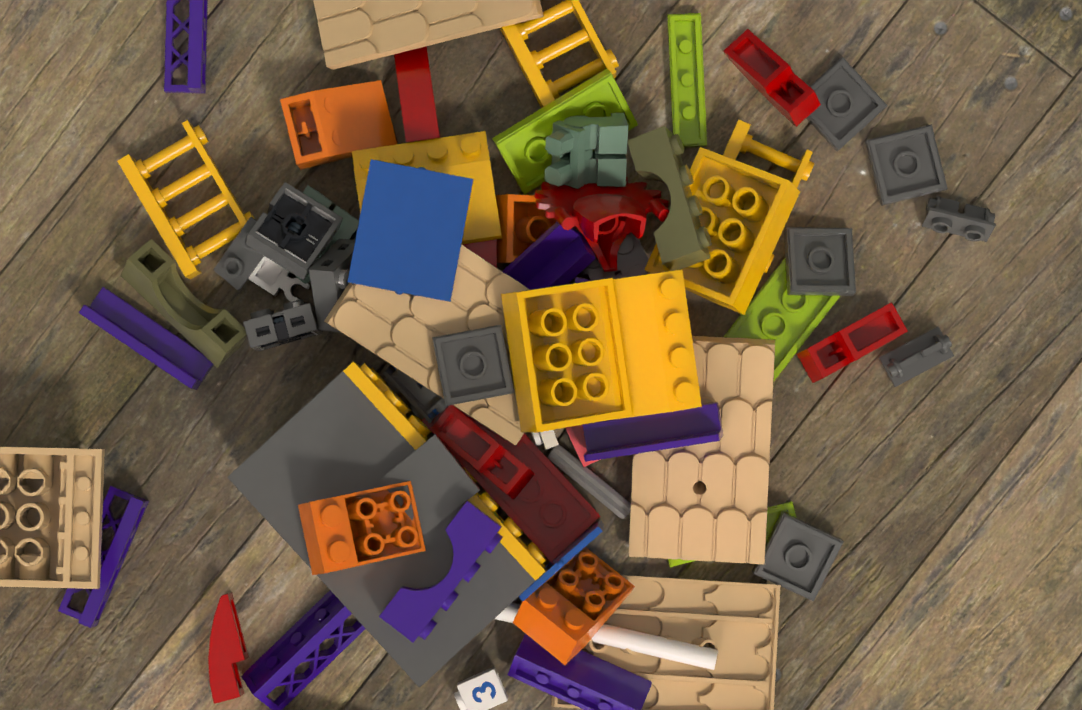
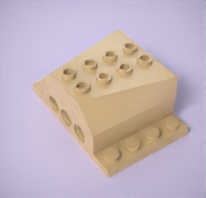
M0 447V587L100 588L105 449Z

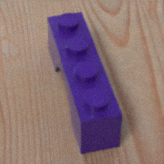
M467 501L445 529L453 546V562L445 578L427 588L418 589L402 586L379 617L414 643L418 636L425 640L437 624L432 618L440 607L447 611L459 594L454 589L462 578L469 582L481 567L476 562L478 557L484 550L490 554L503 538V536L497 533L502 526L470 501Z

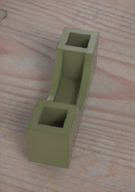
M665 126L629 139L628 145L635 170L646 180L665 183L670 191L671 206L669 214L664 223L654 232L662 264L670 270H680L710 259L708 247L712 245L711 238L706 227H701L699 215H702V208L697 196H692L689 185L693 184V177L689 167L686 164L683 165L680 154L684 153V147L679 135H674Z
M152 239L127 259L121 277L217 368L241 347L247 336L245 328L225 308L214 309L198 300L181 280L176 262Z

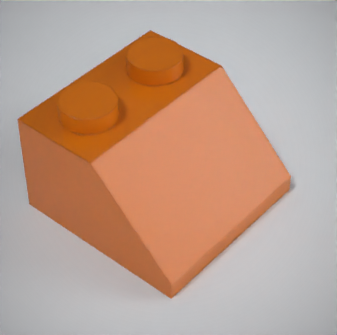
M495 195L502 235L501 239H497V263H512L557 222L555 218L545 217L544 209L536 208V200L538 199H535L534 195Z

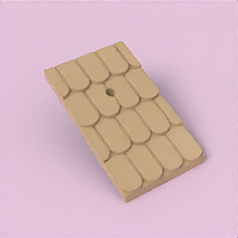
M313 0L326 67L333 70L544 17L540 0Z
M463 245L460 248L451 302L405 293L398 295L394 291L352 283L347 285L324 322L441 398H443L432 337L501 325L514 393L455 404L454 406L514 445H517L524 434L520 428L501 294L530 289Z
M692 336L701 404L718 402L723 437L720 441L633 454L629 557L765 565L775 340Z
M622 575L635 587L604 624L718 650L715 668L711 670L634 652L628 648L621 649L595 643L591 639L582 651L652 682L641 710H774L781 585ZM552 696L551 706L581 709Z

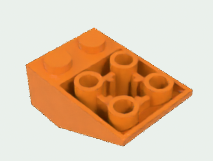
M381 80L315 90L280 99L296 165L300 170L352 157V151L397 144Z
M411 481L298 505L312 575L325 574L426 551ZM408 485L409 495L401 490L390 493L387 489ZM396 495H399V496L402 497V499H403V505H402V507H401V506L398 504V502L394 499V497H395ZM410 503L414 515L413 520L405 512L409 508Z
M584 547L526 600L522 601L513 624L562 664L566 665L587 645L635 586L587 547Z

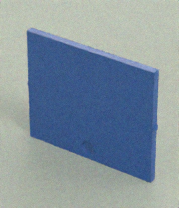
M371 159L347 283L394 291L398 295L405 293L451 302L473 179L430 171L424 167L414 168Z
M598 519L552 562L544 567L546 571L519 598L522 601L526 600L603 532V522Z

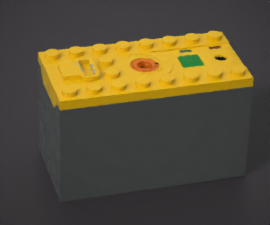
M352 362L227 478L311 568L298 505L383 487L384 485L379 479L428 441L427 435L431 431L418 417L408 416L411 410L407 404L392 391L385 380L373 368L370 369L366 363L360 366ZM462 467L466 471V473L471 477V479L476 483L477 481L472 477V475L464 467ZM477 492L467 501H470L502 526L497 533L503 536V538L490 554L484 550L478 557L476 562L481 567L469 582L462 578L454 589L459 594L447 611L440 607L432 618L437 624L425 640L418 636L414 643L379 616L402 586L418 589L427 588L445 578L453 562V546L445 529L464 504L427 534L423 535L426 551L317 575L419 688L546 571L544 568L545 555L533 542L528 545L525 544L520 538L523 531L510 517L505 521L496 512L500 506L487 492L482 495Z

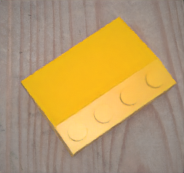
M486 131L352 151L360 213L371 159L414 168L424 167L430 171L473 179L461 245L502 238Z
M700 147L690 168L693 184L689 186L692 196H697L702 208V215H699L701 227H706L711 238L712 245L708 247L711 258L682 269L685 290L745 315L800 191L790 180ZM656 243L644 270L649 273L671 271L662 264Z
M682 269L613 279L633 415L629 417L702 407Z
M613 278L501 294L521 432L537 433L633 416Z

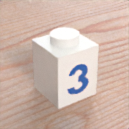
M495 666L458 682L457 688L459 691L454 693L460 710H488L508 701V695Z

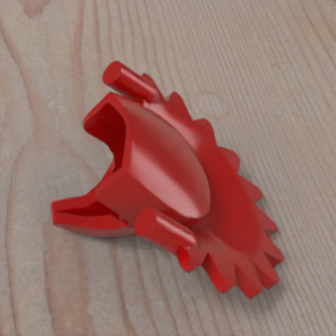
M627 177L626 187L597 186L596 183H588L576 189L568 185L556 186L548 182H542V190H535L534 198L538 199L536 200V208L544 209L545 217L555 218L565 230H570L574 226L577 227L586 238L604 272L617 270L618 250L630 232L636 238H642L648 213L652 212L662 222L666 220L669 214V201L660 199L662 193L660 190H646V182L628 183Z

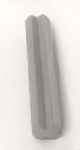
M562 446L554 447L548 455V459L619 518L624 519L627 517L631 508L629 501L587 467L583 468L582 463Z

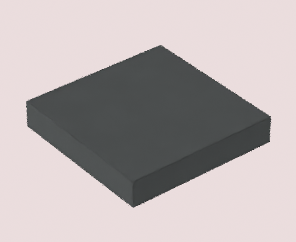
M842 57L810 86L815 91L821 105L806 119L838 152L888 105Z
M932 124L865 141L881 206L948 189Z
M785 228L787 295L853 296L856 293L852 228Z
M501 325L432 337L445 406L514 393Z
M436 434L379 479L384 486L411 481L423 535L427 534L480 491L479 487ZM408 485L387 489L390 493L401 490L409 495ZM396 495L394 499L402 507L403 499L401 496ZM410 503L409 508L405 512L413 521L414 515Z
M781 511L766 541L765 565L755 564L752 572L757 576L814 601L844 541L837 536Z

